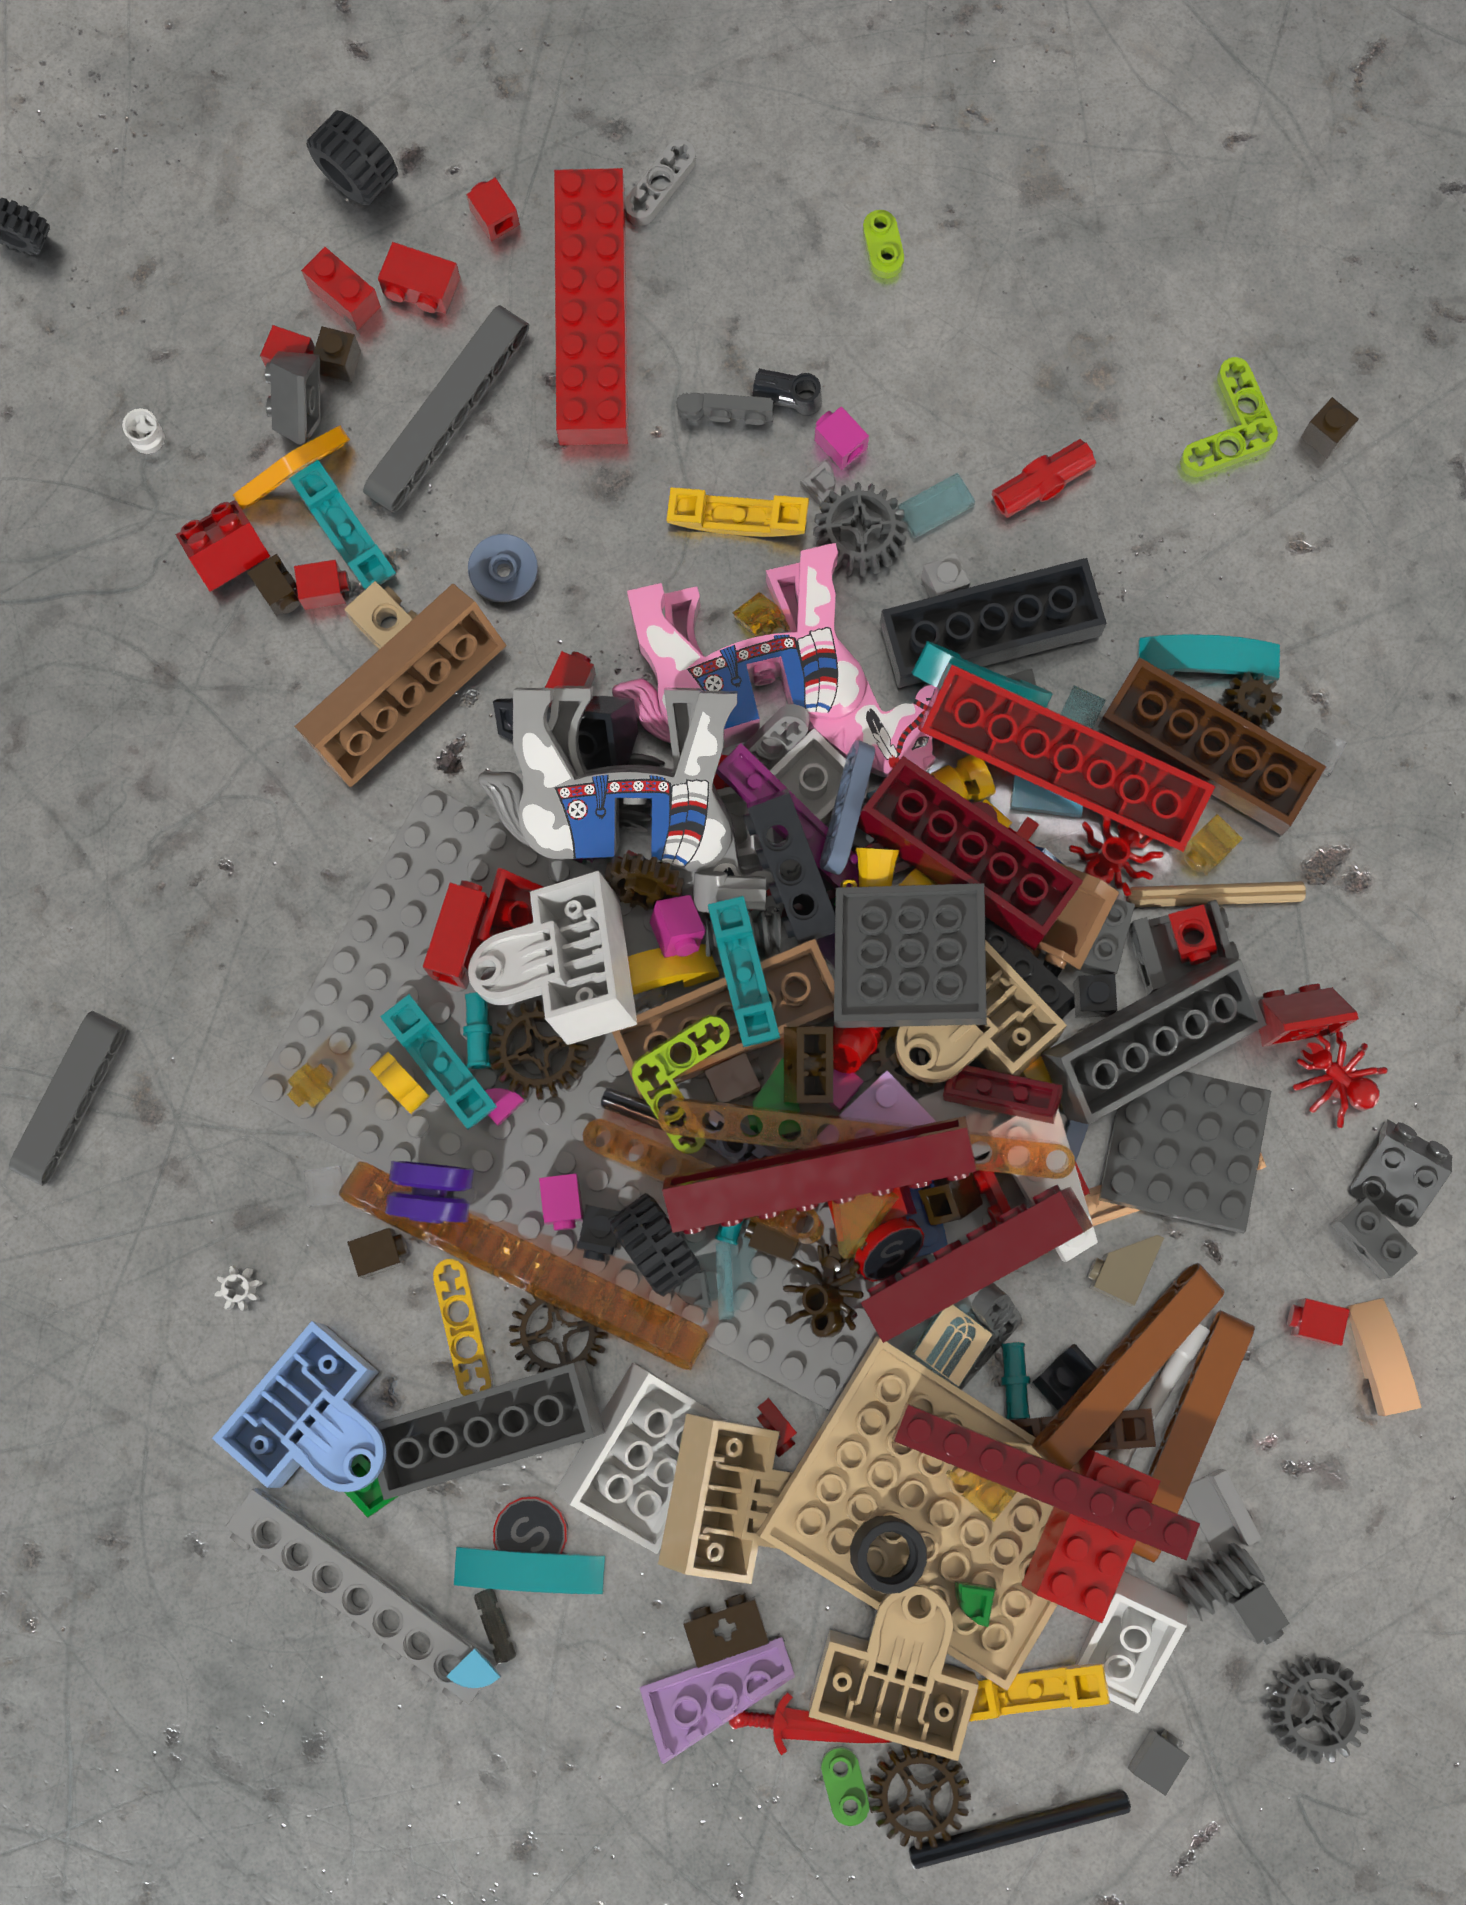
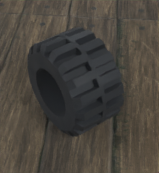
M335 110L307 139V148L318 168L342 193L358 203L366 206L370 205L398 176L396 164L384 144L367 126L348 113Z
M643 1194L608 1219L611 1231L657 1294L664 1297L700 1271L698 1259L680 1233L672 1232L669 1218L654 1197L649 1194Z

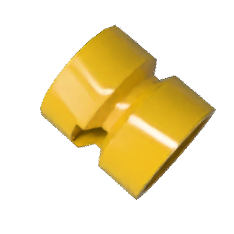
M971 754L959 759L955 768L946 765L930 774L968 801L972 799L979 802L996 793L993 779L985 762Z

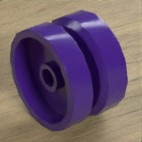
M391 1161L389 1180L397 1185L412 1187V1192L393 1191L387 1194L385 1213L407 1217L409 1220L419 1222H468L470 1203L464 1198L447 1196L448 1191L464 1192L471 1189L474 1169L420 1162Z

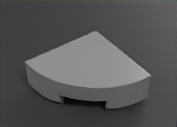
M827 458L800 481V485L819 505L822 501L830 502L829 494L832 491L834 492L835 489L834 471Z

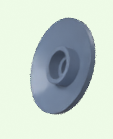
M497 534L482 540L474 548L468 561V575L473 587L480 595L495 602H509L522 597L532 588L537 578L538 563L533 549L523 539L510 534ZM506 567L511 570L510 574L506 577L498 575V571L501 568Z

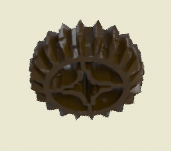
M535 1000L533 1012H529L526 1004L521 1003V1016L517 1017L512 1010H509L507 1015L512 1022L509 1025L501 1020L497 1022L496 1025L500 1030L504 1031L503 1036L491 1034L490 1039L500 1044V1047L490 1048L489 1054L493 1057H501V1059L494 1061L491 1067L494 1071L505 1068L499 1075L498 1080L501 1083H505L512 1078L513 1080L508 1088L510 1092H516L522 1085V1097L528 1099L532 1089H536V1097L541 1101L544 1100V1089L549 1088L553 1098L558 1097V1091L555 1086L559 1083L562 1084L566 1091H569L572 1088L566 1080L569 1075L576 1080H580L581 1074L573 1068L575 1065L580 1067L587 1066V1060L578 1057V1054L589 1052V1046L587 1044H577V1042L567 1045L561 1037L556 1035L552 1037L542 1036L535 1022L547 1021L545 1020V1013L542 1011L540 1000ZM525 1027L526 1043L523 1047L515 1050L516 1053L510 1055V1046L514 1036ZM533 1034H535L538 1042H541L543 1047L546 1044L549 1045L548 1048L543 1050L545 1067L535 1054L532 1057L529 1056L535 1050ZM569 1046V1053L565 1064L557 1073L553 1074L551 1066L552 1057L562 1051L563 1047ZM520 1063L522 1065L528 1063L535 1064L539 1067L543 1079L524 1077L516 1072L513 1066Z
M560 1282L558 1293H554L552 1284L546 1283L544 1287L545 1296L542 1297L540 1292L534 1288L531 1290V1294L536 1300L534 1303L531 1304L525 1298L520 1300L521 1305L527 1308L525 1314L519 1311H513L512 1313L514 1318L521 1319L522 1321L520 1326H509L510 1332H520V1338L511 1340L510 1346L517 1347L522 1345L524 1350L518 1352L515 1358L517 1361L527 1356L530 1358V1361L524 1367L527 1372L533 1370L536 1365L540 1366L537 1372L539 1374L582 1360H586L592 1366L598 1364V1361L591 1356L593 1350L598 1353H605L606 1348L596 1345L597 1338L608 1339L609 1333L598 1332L597 1326L607 1324L608 1320L606 1317L595 1319L594 1314L600 1312L603 1307L599 1303L591 1308L587 1306L593 1298L590 1292L585 1294L580 1300L578 1298L581 1291L580 1286L574 1285L571 1293L566 1294L567 1284ZM558 1301H566L576 1305L583 1312L586 1320L567 1322L563 1318L561 1310H559ZM547 1305V1325L539 1331L529 1333L534 1315L539 1309ZM555 1315L557 1321H562V1327L565 1325L568 1328L577 1327V1329L570 1330L563 1335L562 1346L561 1343H556L557 1338L555 1337L553 1339L549 1336L541 1338V1335L550 1333L549 1331L555 1329ZM589 1331L585 1348L576 1358L571 1360L569 1353L571 1339L579 1333ZM550 1342L556 1349L560 1364L551 1363L541 1358L533 1349L532 1344Z
M902 1744L901 1748L904 1755L898 1757L895 1750L891 1748L887 1751L890 1759L893 1761L890 1765L882 1759L877 1761V1766L884 1774L871 1773L870 1780L880 1785V1787H872L867 1790L868 1797L880 1799L869 1805L871 1813L883 1812L876 1819V1825L880 1828L890 1823L891 1825L887 1829L886 1836L892 1839L900 1831L899 1842L904 1847L908 1844L910 1836L914 1837L916 1849H922L923 1837H928L932 1848L937 1847V1840L934 1835L939 1832L944 1840H950L951 1836L946 1827L949 1824L956 1830H960L962 1827L959 1820L954 1817L955 1814L968 1816L969 1810L965 1806L960 1805L959 1801L971 1800L970 1792L959 1790V1788L969 1784L968 1777H955L963 1768L961 1763L955 1762L947 1766L951 1760L942 1756L938 1758L936 1754L924 1753V1751L916 1749V1752L910 1753L909 1746ZM927 1764L937 1768L940 1772L935 1776L931 1774L926 1778H919L907 1766ZM898 1773L905 1784V1790L897 1799V1803L889 1807V1786L892 1779ZM908 1779L913 1782L915 1787L918 1786L921 1791L926 1788L929 1789V1792L925 1793L929 1810L917 1798L912 1801L909 1800L913 1793ZM949 1782V1802L945 1811L940 1816L933 1800L935 1795L942 1790L941 1786ZM919 1811L927 1817L930 1823L913 1825L902 1821L898 1817L902 1814L906 1816L910 1812Z

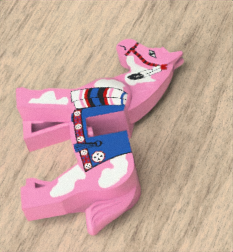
M836 543L802 550L800 563L766 570V583L787 633L770 634L743 640L719 649L706 657L702 654L694 634L695 623L700 610V595L697 586L665 594L662 583L627 591L640 652L651 666L657 678L658 691L651 683L641 678L615 685L612 688V695L614 697L634 699L636 719L645 730L655 737L671 743L664 694L665 687L702 688V691H738L737 705L730 713L724 727L723 748L746 742L760 729V718L751 683H755L756 686H763L773 683L776 677H781L787 704L800 705L808 711L810 716L808 731L817 730L845 759L856 740L875 747V756L870 773L887 777L902 756L924 771H927L934 764L935 756L932 754L933 737L921 732L918 726L936 687L932 685L925 686L917 693L912 704H901L885 712L879 707L861 665L836 637L834 630L836 593L832 581V575L838 558ZM664 607H665V616H666V619H665V617H664V615H663V613H662Z

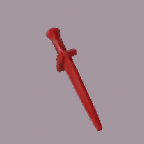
M787 1691L777 1702L774 1714L754 1713L744 1710L728 1721L731 1728L735 1730L747 1726L760 1727L762 1729L770 1728L776 1748L781 1755L787 1752L782 1739L843 1743L892 1742L809 1717L808 1710L788 1708L786 1706L793 1697Z

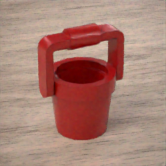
M834 1025L833 1068L846 1074L855 1073L859 1070L867 1058L876 1051L881 1040L880 1032L884 1027L835 1028Z

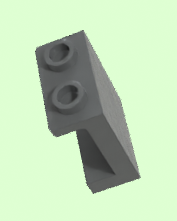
M1217 900L1209 901L1204 907L1217 947V954L1211 955L1212 958L1209 961L1216 957L1239 959L1236 944L1233 941L1229 942L1226 928L1229 927V921L1223 907L1219 908ZM1168 915L1149 920L1147 917L1132 921L1129 926L1130 937L1148 995L1207 963L1191 965L1190 961L1181 962ZM1195 930L1188 932L1184 936V940L1189 944H1197L1204 938L1201 932Z

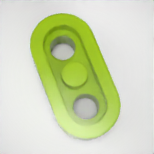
M874 210L865 217L863 222L864 242L872 272L880 278L889 279L901 272L904 264V251L895 217L886 210ZM882 222L886 227L879 229L875 227V224ZM888 253L891 254L893 258L890 260H885L882 258V255Z

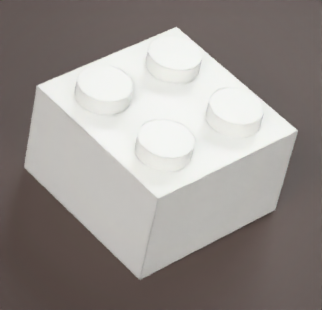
M813 729L770 772L817 818L826 824L832 816L846 759L817 730Z

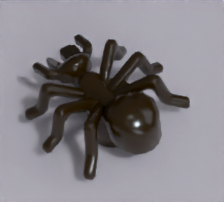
M824 1244V1248L822 1245H818V1261L824 1270L823 1276L817 1267L805 1264L797 1258H792L791 1264L800 1270L813 1274L820 1284L783 1286L785 1292L803 1293L802 1303L805 1308L787 1317L786 1323L792 1324L802 1317L812 1315L810 1327L812 1333L817 1337L829 1338L836 1336L842 1331L845 1322L849 1329L854 1331L856 1325L853 1320L858 1315L854 1309L844 1302V1297L862 1299L864 1293L857 1290H843L839 1287L857 1279L861 1275L859 1272L860 1266L858 1263H854L849 1269L850 1274L839 1279L836 1276L844 1270L846 1265L850 1264L851 1248H845L844 1259L843 1250L837 1244L831 1245V1251L829 1250V1244Z

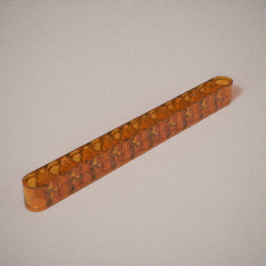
M672 1098L666 1101L658 1114V1122L661 1128L672 1135L801 1150L826 1145L816 1135L818 1128L823 1124H832L839 1131L838 1138L832 1143L855 1139L856 1133L862 1128H869L876 1134L919 1126L686 1098ZM679 1106L684 1109L687 1117L686 1122L681 1126L671 1125L666 1119L668 1108ZM711 1110L719 1111L724 1117V1126L719 1130L708 1129L703 1121L706 1112ZM747 1115L758 1116L763 1123V1128L755 1135L747 1134L741 1127V1120ZM792 1119L798 1122L801 1127L800 1134L794 1139L784 1138L779 1132V1125L782 1121ZM969 1131L972 1145L977 1141H983L990 1146V1153L986 1159L982 1161L975 1160L976 1170L1062 1179L1067 1177L1074 1169L1075 1157L1072 1151L1063 1143ZM1015 1146H1023L1028 1151L1027 1160L1021 1165H1012L1008 1161V1153ZM1054 1150L1063 1151L1066 1156L1065 1164L1057 1170L1049 1169L1046 1165L1048 1154Z
M357 1162L339 1191L340 1197L355 1208L682 1369H692L709 1338L707 1331L699 1325L470 1213L468 1222L444 1221V1223L419 1222L409 1220L407 1217L386 1214L387 1194L393 1191L412 1192V1187L394 1184L389 1180V1174L368 1163Z

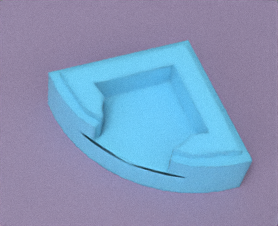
M474 1648L447 1677L460 1686L480 1688L492 1684L501 1677V1674L477 1648Z

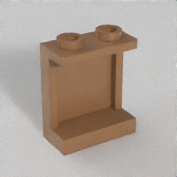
M1058 863L1082 879L1083 883L1035 951L1020 940L1018 941L1036 958L1042 953L1046 955L1044 959L1046 962L1064 970L1066 964L1080 970L1119 891L1099 878Z

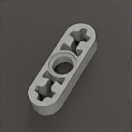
M686 139L671 141L625 199V213L630 223L636 226H645L651 223L694 169L696 151L690 141ZM683 152H685V153H686V156H687V160H684V159L681 158V159H679L678 162L674 165V163H675V155H674V154L682 155ZM673 165L675 167V173L671 169ZM659 175L666 176L670 180V184L665 189H656L651 185L652 179ZM647 192L650 196L646 201L647 211L645 212L644 210H639L636 213L634 210V205L636 204L637 206H641L647 199Z
M788 704L781 707L744 746L756 758L757 754H759V761L770 770L807 734L810 719L808 711L796 704ZM786 722L790 724L787 731L785 730ZM774 738L780 741L781 745L769 746L763 740Z

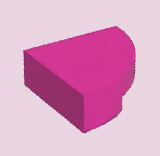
M493 1088L485 1090L497 1106L488 1116L498 1126L525 1102L520 1095L515 1092L512 1093L508 1089Z

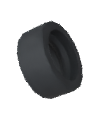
M891 1515L876 1516L865 1522L854 1534L850 1545V1562L856 1575L873 1590L884 1594L901 1593L913 1587L923 1575L927 1563V1547L921 1534L906 1521ZM885 1532L900 1534L906 1539L909 1546V1557L906 1565L899 1573L891 1577L876 1575L870 1569L867 1562L870 1544L877 1536Z

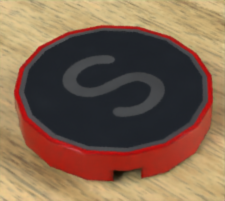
M903 1217L891 1219L882 1223L867 1235L865 1239L867 1245L863 1251L860 1248L857 1249L854 1263L859 1264V1272L864 1279L872 1282L885 1280L896 1275L912 1262L923 1246L925 1235L915 1220L911 1218L908 1221H905Z
M538 1496L521 1497L509 1503L498 1514L493 1527V1544L496 1550L562 1554L568 1540L567 1525L562 1512L551 1501Z

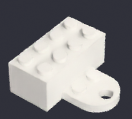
M599 871L530 891L534 923L488 938L476 949L470 960L468 968L470 984L485 1001L491 1004L509 1005L542 995L545 1020L567 1045L637 1025L620 899ZM496 967V971L491 978L481 980V976L486 969Z

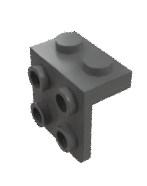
M1387 1119L1380 1130L1378 1146L1351 1184V1194L1358 1199L1368 1197L1381 1212L1406 1226L1412 1227L1419 1221L1452 1173V1155L1449 1154V1150L1436 1141L1428 1142L1417 1136L1416 1131L1410 1126L1401 1122L1396 1124Z

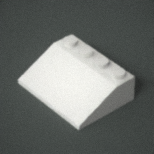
M632 1362L601 1414L605 1433L585 1440L555 1492L569 1505L658 1554L663 1540L686 1413L721 1420L726 1419Z

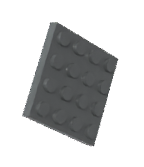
M984 883L836 888L835 1028L987 1025Z
M1183 1071L1117 1108L1099 1201L1244 1234L1248 1223L1272 1091Z

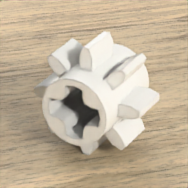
M230 1266L229 1276L226 1278L217 1277V1280L222 1285L221 1290L217 1291L215 1296L227 1299L224 1306L227 1310H231L235 1303H238L241 1311H247V1302L250 1300L260 1301V1297L255 1293L256 1287L263 1283L258 1280L253 1281L250 1278L253 1269L246 1268L242 1275H239L238 1269L235 1266ZM234 1282L242 1283L241 1287L245 1289L243 1295L236 1294L235 1289L232 1288Z

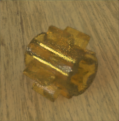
M306 1063L288 1079L287 1082L293 1088L287 1095L298 1107L307 1102L311 1108H314L333 1091L327 1084L333 1075L322 1063L315 1068Z

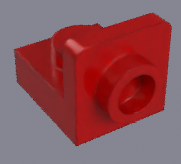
M768 1397L757 1407L761 1414L756 1418L764 1428L779 1431L780 1437L778 1438L775 1454L780 1457L796 1444L792 1437L797 1432Z

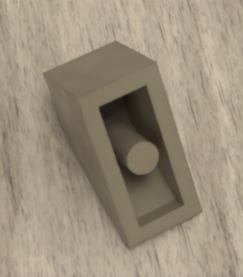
M1155 1235L1104 1254L1102 1260L1096 1257L1088 1273V1278L1092 1279L1089 1288L1129 1307L1135 1306L1164 1237Z

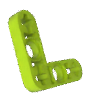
M1228 358L1223 362L1217 374L1218 385L1236 427L1187 445L1182 453L1180 466L1188 476L1201 477L1266 453L1277 440V426L1249 364L1242 358ZM1230 369H1232L1234 373H1241L1238 379V384L1241 390H1239L1237 393H1235V391L1238 387V384L1235 378L1227 377V374ZM1242 398L1252 399L1256 403V411L1252 413L1243 412L1238 406V401ZM1257 430L1261 434H1268L1265 442L1261 438H1256L1249 442L1248 449H1246L1245 441L1253 438ZM1224 440L1235 442L1238 446V453L1231 456L1225 455L1220 450V442ZM1210 446L1212 447L1213 455L1204 458L1201 466L1197 462L1189 461L1193 453L1197 457H1203L1208 455L1211 449Z
M716 1015L702 1017L640 1056L634 1062L631 1070L634 1083L670 1140L679 1151L685 1154L699 1151L705 1143L706 1134L673 1078L727 1044L730 1037L728 1024ZM711 1023L714 1027L721 1025L722 1030L718 1032L720 1039L716 1042L711 1038L704 1040L700 1044L705 1050L698 1053L696 1044L688 1035L695 1032V1036L698 1039L707 1032L704 1027L706 1024ZM678 1042H684L691 1048L690 1058L683 1063L674 1062L670 1057L671 1047ZM645 1063L650 1067L658 1066L659 1069L655 1072V1076L660 1085L665 1080L670 1084L658 1089L652 1097L647 1093V1091L654 1090L650 1081L647 1078L640 1080L638 1077L642 1074L641 1066ZM665 1094H673L679 1100L677 1111L670 1115L663 1114L658 1109V1101ZM685 1112H688L690 1115L687 1118H683L687 1128L690 1131L698 1130V1133L694 1135L696 1142L692 1145L687 1141L682 1143L678 1141L682 1137V1132L676 1123L672 1128H669L667 1123L678 1120Z

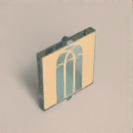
M953 1304L934 1315L910 1354L930 1368L931 1371L959 1388L990 1341L993 1333L974 1319L973 1313H965Z

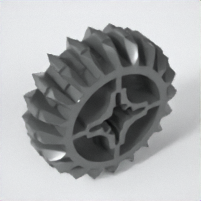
M857 482L855 483L854 491L850 492L849 488L844 484L841 487V496L832 491L829 494L830 503L821 502L820 510L822 513L815 515L814 522L818 526L813 528V536L819 538L816 541V547L836 543L838 558L835 571L840 569L842 565H846V574L848 576L853 573V568H858L860 576L864 577L868 567L871 568L874 574L880 572V563L889 568L892 565L891 556L898 558L901 555L899 546L906 544L907 537L903 533L907 531L908 524L901 521L905 516V512L903 509H896L898 500L891 498L886 501L888 494L886 489L876 494L874 493L875 485L873 483L868 486V491L861 490V484ZM854 508V513L850 518L840 520V523H833L841 513ZM866 508L878 513L884 521L881 518L870 516L866 512ZM858 517L860 518L861 526H863V531H865L862 542L860 541V533H858L856 528ZM880 536H888L882 545L867 552L868 543L880 539ZM836 538H839L840 541L851 543L855 551L843 547Z
M1318 1656L1313 1667L1310 1659L1305 1657L1301 1659L1302 1671L1295 1664H1288V1670L1292 1676L1288 1678L1284 1674L1278 1673L1276 1677L1283 1683L1282 1688L1279 1689L1275 1686H1270L1269 1692L1278 1696L1277 1701L1270 1700L1266 1702L1267 1708L1277 1711V1714L1268 1717V1723L1276 1726L1281 1725L1273 1733L1274 1737L1278 1740L1287 1738L1284 1742V1749L1291 1752L1297 1748V1757L1301 1760H1305L1310 1754L1312 1762L1320 1764L1324 1752L1327 1761L1335 1763L1337 1758L1335 1750H1338L1342 1756L1347 1758L1350 1756V1751L1346 1746L1348 1743L1357 1748L1361 1746L1360 1740L1354 1737L1357 1731L1362 1734H1367L1369 1731L1366 1726L1360 1724L1361 1719H1370L1372 1717L1371 1712L1360 1707L1370 1702L1369 1696L1356 1695L1363 1689L1364 1684L1359 1680L1351 1682L1354 1672L1349 1668L1340 1672L1341 1663L1332 1660L1327 1667L1326 1659ZM1315 1679L1332 1680L1340 1689L1334 1693L1329 1691L1320 1695L1316 1689L1311 1687L1309 1681ZM1298 1690L1302 1704L1300 1709L1293 1714L1294 1718L1291 1719V1702ZM1313 1699L1325 1705L1321 1709L1325 1722L1314 1715L1316 1708ZM1346 1701V1717L1343 1725L1339 1728L1336 1722V1714L1345 1706L1343 1702ZM1316 1725L1320 1726L1321 1730L1326 1732L1329 1738L1319 1741L1307 1740L1302 1738L1297 1731L1303 1727L1309 1729Z

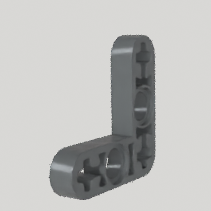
M994 1283L982 1288L975 1296L971 1305L972 1310L982 1323L981 1326L992 1334L989 1341L959 1387L948 1378L970 1346V1339L949 1361L942 1374L939 1373L940 1377L961 1390L1001 1347V1344L1011 1336L1021 1321V1315L1010 1297ZM975 1333L971 1337L972 1341L975 1337Z

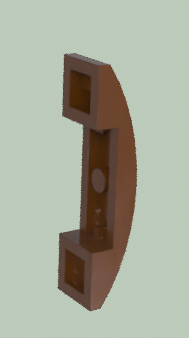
M1152 1408L1123 1410L1090 1449L1101 1451L1156 1447ZM1054 1416L1009 1421L1036 1438Z

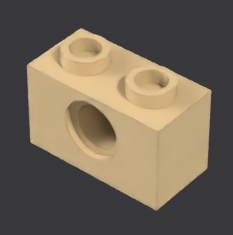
M376 581L344 609L352 623L378 649H381L417 616L413 610L406 613L399 605L402 602L400 597L389 586L383 589ZM393 616L397 618L396 623L390 628L380 626L382 620L386 617Z

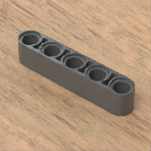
M91 1011L86 1015L10 1159L9 1169L41 1186L48 1183L126 1033L124 1025L95 1011Z

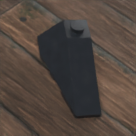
M593 696L584 711L578 732L579 750L586 770L615 765H628L638 735L634 699ZM513 698L496 699L493 701L498 734L513 741ZM552 702L547 710V723L550 719Z

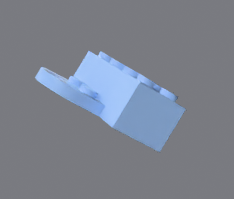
M311 1321L212 1439L267 1488H282L301 1465L322 1485L338 1492L361 1490L370 1485L382 1471L386 1459V1446L379 1429L352 1404L379 1372L326 1325ZM360 1454L366 1455L371 1462L370 1471L363 1477L356 1476L351 1467L353 1459Z

